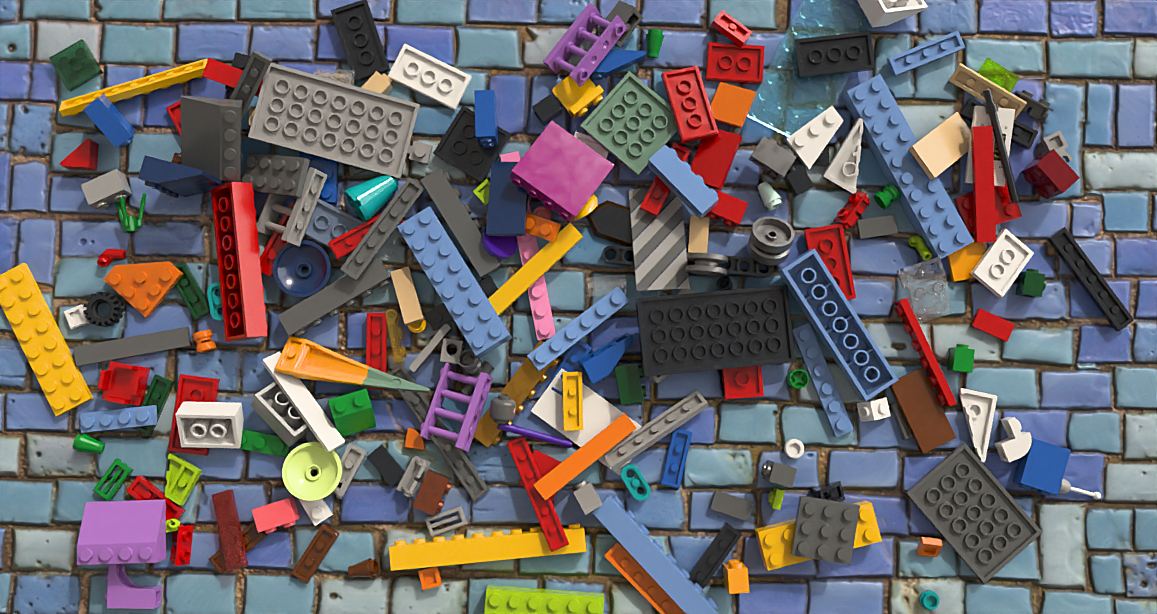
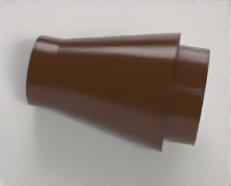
M371 558L348 567L350 578H373L379 573L377 560H372Z

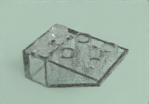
M940 257L896 270L905 298H907L918 323L951 314L947 279Z

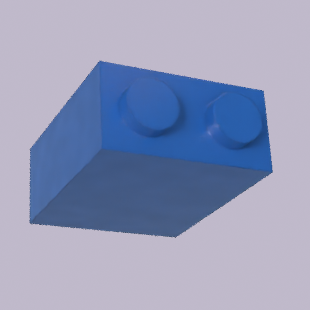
M474 90L476 139L483 148H492L494 145H498L496 95L494 90Z
M104 93L83 109L116 148L119 145L122 147L126 146L134 138L135 129Z
M1031 438L1030 449L1019 459L1013 482L1019 483V487L1026 490L1038 489V494L1048 497H1050V493L1058 495L1071 450Z

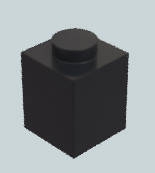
M550 94L532 106V109L542 125L545 126L562 114L561 107L563 105L557 97L554 98Z
M796 166L792 167L783 178L794 198L814 186L803 166L798 169Z

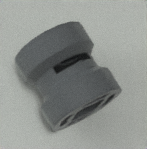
M465 350L458 357L459 365L468 375H476L482 370V361L472 350Z

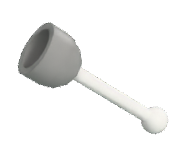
M1062 479L1059 490L1060 494H1066L1071 490L1092 496L1096 500L1101 498L1099 492L1092 493L1071 487L1069 481Z

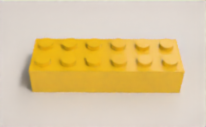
M866 500L853 503L860 506L853 549L881 542L882 539L872 503ZM796 518L754 529L763 564L768 571L812 560L811 558L792 556L790 554Z

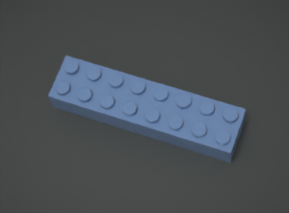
M430 206L397 226L479 359L512 338Z
M815 249L806 251L777 270L860 400H869L899 380Z

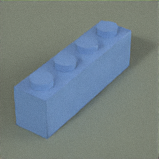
M664 145L648 159L647 166L700 220L717 205L719 198L716 191L712 188L709 189L704 184L703 178L698 174L695 175L691 171L690 165L678 158V154L673 148H668Z

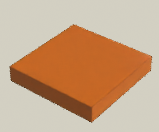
M720 82L710 105L715 121L742 128L756 96L755 91Z

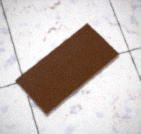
M923 367L898 378V381L889 386L921 454L956 438Z

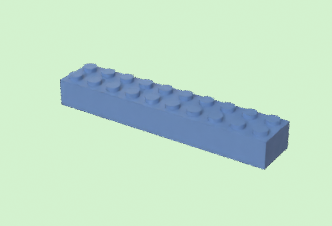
M881 74L848 90L841 98L855 122L858 118L863 119L862 135L886 179L898 189L901 195L899 202L918 236L922 237L931 252L932 261L940 260L974 242L938 176L930 180L908 148L918 142Z

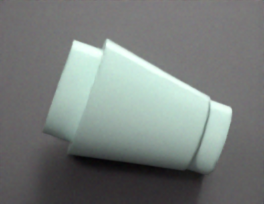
M767 181L757 187L764 207L768 208L769 211L776 209L782 204L780 195Z

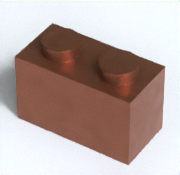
M427 470L412 507L433 516L437 512L440 513L445 503L442 501L444 494L448 495L452 483H449L451 478L434 470Z

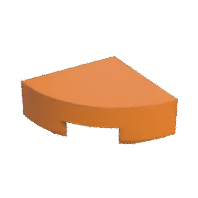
M408 427L405 447L424 450L425 443L423 438L415 429Z

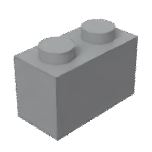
M117 169L81 184L88 205L97 210L105 209L115 201L120 202V197H123L125 200L127 196L132 195L125 174Z

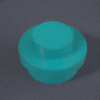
M926 590L920 595L919 602L924 609L934 610L939 605V597L935 592Z

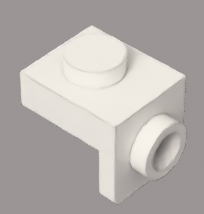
M887 397L857 403L861 422L875 421L891 416Z

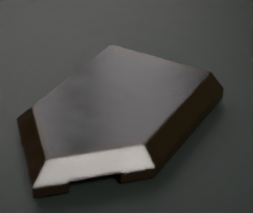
M607 200L597 205L590 214L585 216L596 237L625 247H632L633 239L629 207Z

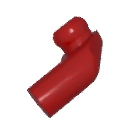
M106 249L98 257V266L106 267L115 258L125 259L126 250Z

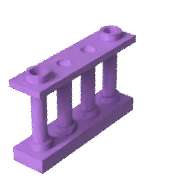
M589 3L543 62L556 75L561 69L570 72V77L581 87L626 31L627 27L618 15H616L612 22L603 19L597 8ZM596 24L606 28L600 37L590 33ZM584 39L594 43L588 52L578 48ZM573 54L582 58L576 67L567 63Z
M445 362L444 367L440 371V380L427 417L421 425L420 436L426 440H430L432 434L455 441V447L469 452L493 378L483 372H480L477 378L454 372L455 367ZM451 379L474 385L473 395L467 396L449 391L448 387ZM449 398L468 404L467 413L462 415L442 409L444 399ZM438 416L461 422V431L457 434L435 427Z

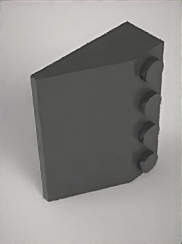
M181 95L182 165L203 170L219 180L240 181L242 174V100Z

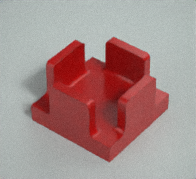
M110 361L108 370H101L98 389L103 390L102 399L120 404L141 406L144 400L150 368Z

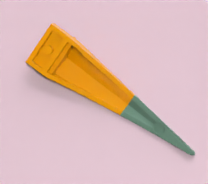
M289 336L274 368L278 373L292 375L295 378L431 393L427 387L379 371L307 339Z

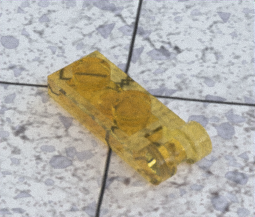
M388 309L385 316L395 363L405 362V357H407V350L405 346H402L403 331L401 327H398L397 322L400 314L397 310Z

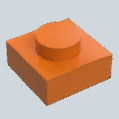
M922 537L917 547V555L937 557L943 546L942 540Z
M438 566L418 570L422 590L442 585Z

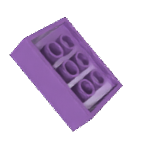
M165 499L86 502L77 542V565L157 563L166 559Z

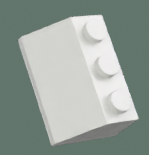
M183 402L176 413L181 447H241L244 422L242 403Z

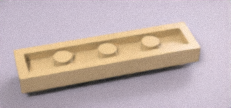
M961 63L949 79L951 83L984 102L983 91L991 89L994 103H997L998 108L1015 109L1014 120L1027 104L1026 101Z

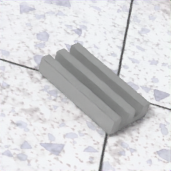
M462 505L424 518L430 537L468 524ZM459 511L458 515L432 524L430 523L431 520ZM460 518H461V520H462V522H459V523H456V524L447 526V527H445V528H442V529H439V530H436V531H433V529H432V528L437 527V526H439V525H442V524H445V523H448V522H451V521H454V520H457V519H460Z

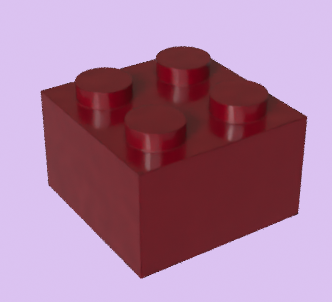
M1054 149L1038 156L1021 171L1026 181L1033 184L1037 188L1038 194L1046 199L1064 193L1080 178Z

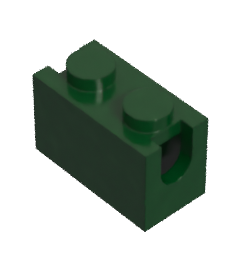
M638 363L614 367L620 405L643 402L644 397H647L645 385L641 386L640 378H643L642 367H638Z

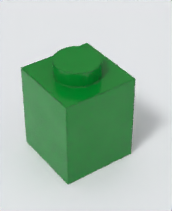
M956 344V347L949 348L947 370L972 373L975 350L968 349V345Z

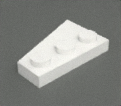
M831 106L785 141L805 168L809 170L844 120L834 107Z

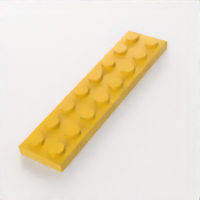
M22 263L1 274L0 305L55 416H61L93 399L28 265Z

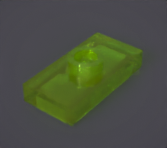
M990 58L985 59L977 72L1010 93L1020 78Z

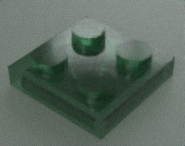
M83 39L49 57L65 87L70 92L103 73Z

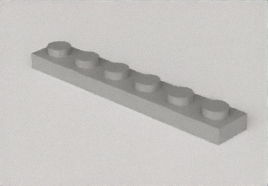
M696 390L619 442L603 455L610 468L615 471L708 408L707 401Z

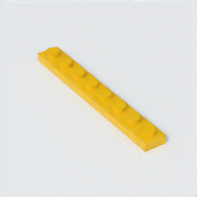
M208 59L62 101L59 112L62 117L68 115L75 116L103 93L114 104L116 101L122 99L129 100L139 94H149L159 88L166 89L176 83L183 84L193 78H203L202 75Z

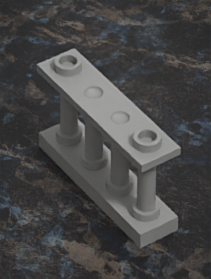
M309 167L302 197H294L297 200L293 209L283 206L287 196L269 194L256 226L258 231L268 236H271L273 231L283 234L282 240L300 247L328 175ZM280 213L290 216L286 227L276 224Z

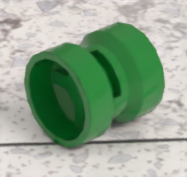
M889 183L884 187L883 191H878L873 197L876 203L885 210L890 207L892 202L899 200L901 195L898 189Z
M796 369L791 370L787 374L786 381L790 387L801 389L808 384L809 377L804 370Z

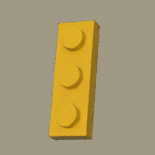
M562 372L563 430H583L582 372Z

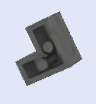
M763 137L748 160L764 169L763 175L778 183L786 175L796 156L793 155L794 153L790 149L778 146L774 139Z

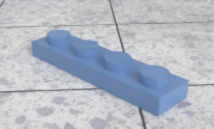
M955 31L889 57L887 62L895 77L959 52L965 48L959 31Z
M151 405L81 413V433L157 425V406Z

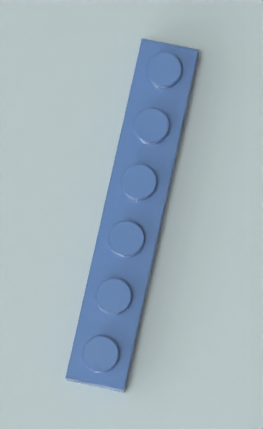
M617 286L527 355V358L538 372L628 304L630 300Z
M810 323L792 329L793 338L834 437L854 430Z

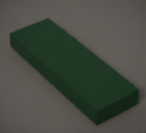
M183 261L175 266L183 273V276L175 286L194 320L197 321L210 313L209 302L187 263Z
M155 374L141 407L156 405L158 422L175 382ZM156 425L133 427V429L147 435H152Z

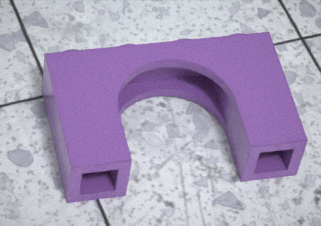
M109 564L106 574L108 589L105 594L107 608L155 609L161 606L162 585L135 584L127 577L125 564Z

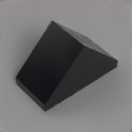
M841 481L811 488L814 498L839 502L845 500Z

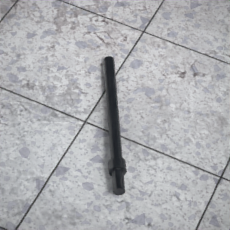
M991 89L983 91L986 102V114H989L991 125L993 126V133L1011 202H1019L997 115L999 110L997 103H994Z

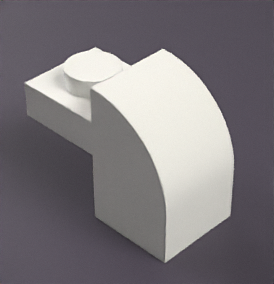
M1006 417L1001 419L1008 438L994 444L1001 460L1012 462L1023 457L1029 451L1031 434L1030 432H1021V424L1015 417Z

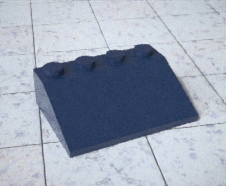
M146 155L144 156L138 179L145 181L144 185L174 198H178L179 195L188 197L211 192V189L226 184L203 170Z

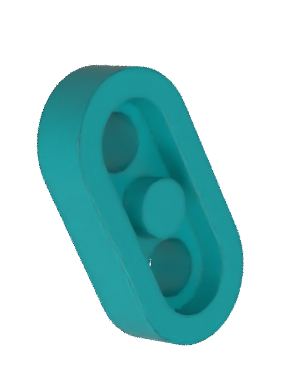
M216 282L212 283L207 290L210 313L214 319L223 321V315L220 314V309L222 308L221 295H217L220 283Z
M633 464L625 465L621 470L622 480L636 500H646L651 493L650 486L637 466ZM632 470L634 475L628 477L627 471ZM638 487L644 488V492L642 494H639L637 492Z

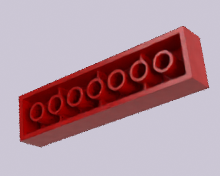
M229 182L210 190L225 342L247 341L268 336L252 183Z

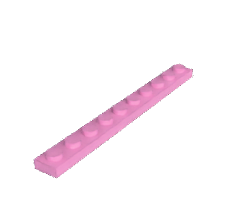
M519 151L500 155L501 162L520 161ZM528 199L527 212H528V213H531L530 204H529V199ZM526 232L525 236H517L522 266L539 252L536 236ZM543 275L527 290L538 341L549 339L556 334Z

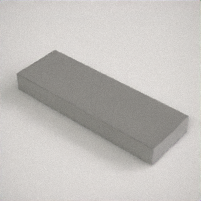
M444 324L411 363L409 369L417 373L443 342V338H446L453 328L448 324Z

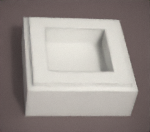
M84 305L64 311L70 329L73 330L90 323V320L85 318L87 314L83 312V310H86V307H83Z

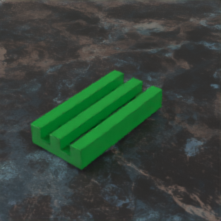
M119 458L114 460L92 490L106 501L113 499L134 470L128 467L126 463H122V460ZM119 466L120 468L118 469V471L109 481L104 490L101 491L100 489L102 488V486L111 476L116 467ZM125 470L124 474L121 476V478L118 480V482H117V483L115 484V486L112 488V490L110 491V493H109L108 495H106L107 492L110 490V488L113 486V484L116 482V480L119 478V476L121 475V473Z

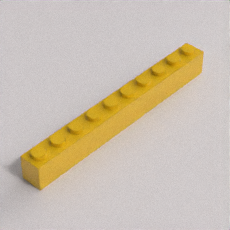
M580 523L568 524V527L563 529L569 545L553 552L549 548L541 527H531L530 531L523 532L522 529H512L510 533H503L502 530L492 531L491 535H483V532L472 533V537H464V534L452 535L451 539L437 536L433 537V540L425 541V538L413 539V542L406 543V540H397L389 546L391 571L586 552L584 526H580Z

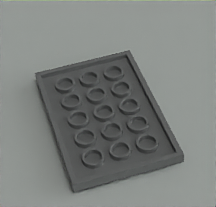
M961 443L905 492L982 583H986L1042 533L965 443Z

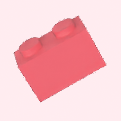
M294 496L252 509L257 531H265V534L276 531V527L283 525L284 528L295 525V521L300 519Z

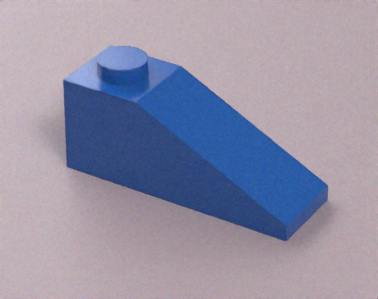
M610 50L589 77H592L594 80H601L603 77H609L644 61L646 51Z
M625 333L579 359L578 363L586 379L592 384L605 380V377L611 373L634 340L633 336Z

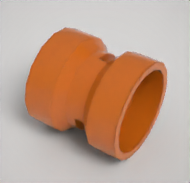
M209 329L192 334L193 341L197 344L196 351L198 354L216 349V344L212 341V330Z

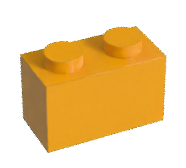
M738 559L727 560V563H722L724 587L729 594L750 593L748 568L742 562H739Z

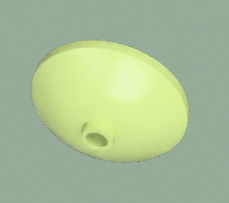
M307 442L294 448L286 457L282 468L283 482L288 491L295 497L305 501H317L329 496L337 488L342 477V464L339 456L334 450L327 453L320 442ZM313 470L318 471V474L315 477L311 475Z

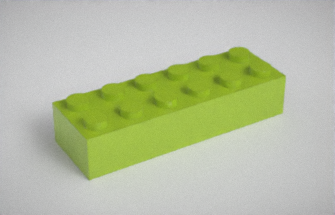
M488 585L486 588L484 614H603L604 593Z

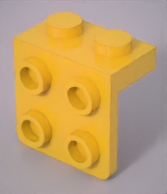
M569 75L552 89V93L560 100L573 119L585 115L588 112V108L599 104L604 97L602 87L600 85L596 87L590 78L579 87Z

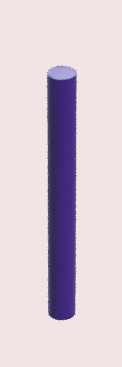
M498 423L497 429L567 448L572 446L571 440L511 424Z

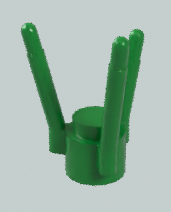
M146 193L142 194L138 220L135 216H127L123 197H120V202L115 201L122 232H138V227L143 226L142 218Z

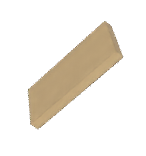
M956 112L908 149L929 179L932 180L968 152L971 130L959 113Z

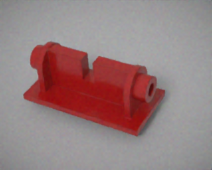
M858 191L853 193L844 208L840 209L834 222L842 223L843 228L846 230L852 228L859 218L855 212L861 215L870 204V199L866 196L867 193Z
M180 524L178 530L173 532L172 542H177V544L171 547L170 560H172L171 564H174V566L190 564L194 525L183 526V524Z

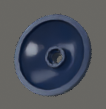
M302 240L300 247L288 243L277 253L274 259L273 276L279 288L285 293L299 298L310 297L327 285L331 276V261L326 251L312 241ZM307 267L308 272L303 274V269Z

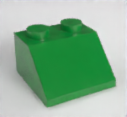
M367 389L328 400L335 427L342 437L376 427Z

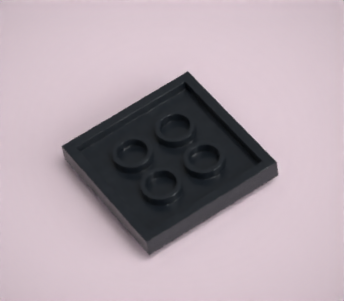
M462 106L433 154L478 182L483 183L491 170L492 162L497 161L512 135L498 126V145H494L492 148H483L482 145L478 144L475 135V112Z

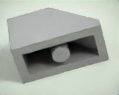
M584 480L575 485L576 489L573 493L585 515L603 505L602 500L590 481L586 483Z

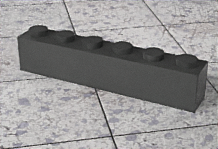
M439 168L421 179V182L479 276L483 279L501 268L499 263L502 260L497 259L498 257L496 256L492 257L484 249L481 242L482 235L479 232L482 229L477 219L474 221L471 219L469 214L472 211L467 203L464 205L461 203L459 198L462 195L457 187L453 189L449 182L452 179L447 171L443 173Z
M377 257L369 263L357 281L346 275L279 314L278 318L289 336H302L307 332V328L319 326L323 323L322 320L324 318L336 316L340 313L339 310L341 308H349L356 304L355 300L358 298L370 296L375 288L379 287L381 289L387 286L392 277L383 261Z

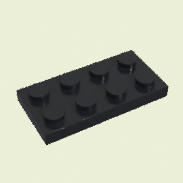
M360 0L330 10L354 82L368 79L376 71L380 74L389 72L391 69L368 1Z
M871 31L802 38L793 41L798 79L875 69Z

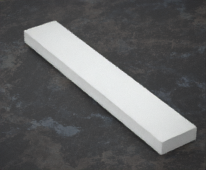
M280 351L263 359L262 363L326 452L330 453L344 445L345 440L299 378H295V376L276 372L274 368L281 355Z

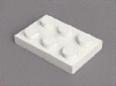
M1003 229L997 235L996 242H992L970 274L998 298L1003 297L1034 252L1007 229Z

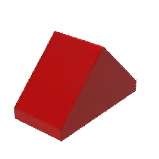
M87 138L59 164L69 170L97 171L99 144Z

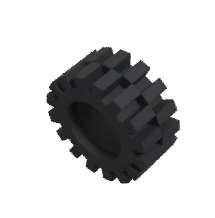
M96 292L97 294L90 295L92 298L86 299L88 304H84L83 307H87V310H83V312L87 314L85 318L90 320L91 324L102 327L113 326L114 323L119 322L118 318L123 317L120 314L121 311L124 312V308H121L123 302H120V298L115 296V294ZM102 302H107L110 306V312L107 316L102 317L98 314V306Z

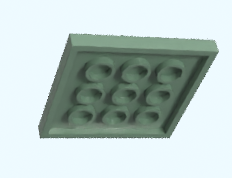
M630 71L580 125V128L637 177L647 167L648 159L666 145L677 132L670 105Z

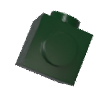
M1026 269V271L1020 272L1015 295L1029 298L1042 297L1046 287L1045 274L1038 273L1039 270Z

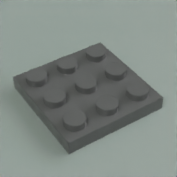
M800 495L790 554L792 556L851 565L860 506L858 504Z

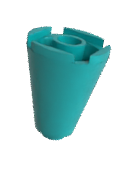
M382 175L347 188L344 191V195L350 206L355 208V213L359 218L367 222L398 190L397 185H399L396 177Z

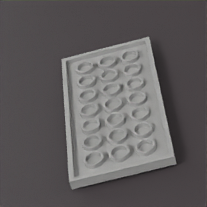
M271 63L263 78L248 137L401 179L420 104Z

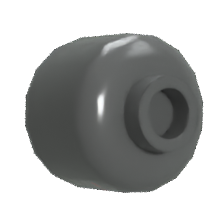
M499 394L498 397H494L491 400L489 414L494 419V422L508 424L509 421L514 419L516 402L510 398V395Z

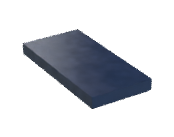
M492 162L486 225L487 236H525L528 193L524 188L514 185L510 179L511 171L518 162Z

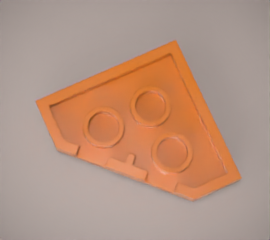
M170 261L115 265L104 278V281L146 318L150 317L183 276V273Z

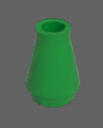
M648 29V34H646L647 57L659 58V52L664 39L662 30Z
M84 433L82 435L77 434L73 443V449L77 450V452L102 454L105 448V443Z

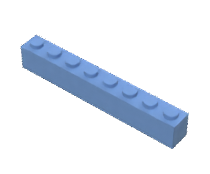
M609 495L602 502L603 505L593 510L592 513L686 614H718L717 603L711 597L706 598L703 594V588L697 582L693 584L689 580L691 577L684 568L680 570L676 565L677 561L670 553L666 555L663 552L661 543L657 539L653 541L648 534L650 532L644 525L639 526L634 521L636 517L630 510L626 512L621 507L623 503L618 497Z

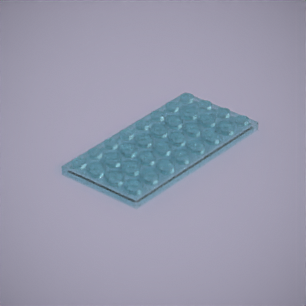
M802 0L756 91V96L747 117L790 137L829 107H834L850 73L798 79L793 41L802 38L871 31L873 27L869 23L860 4L852 0Z

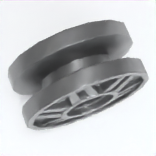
M687 253L686 259L695 262V265L686 266L685 272L709 276L727 275L726 269L718 267V264L728 262L727 256L712 253Z

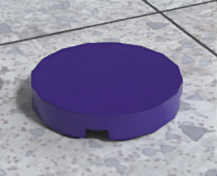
M486 228L483 230L481 242L489 255L504 260L516 252V236H487Z

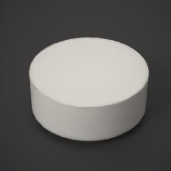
M790 439L784 445V452L790 458H799L804 453V445L797 439Z

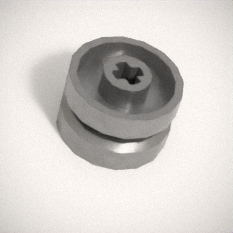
M770 216L757 219L752 226L747 245L749 255L755 261L769 266L785 262L794 240V230L789 223L777 217Z

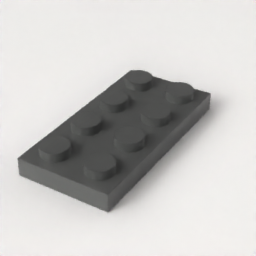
M248 153L242 182L252 183L253 191L256 193L301 198L310 160L301 157Z

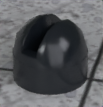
M727 276L719 278L716 283L720 291L732 290L733 283Z

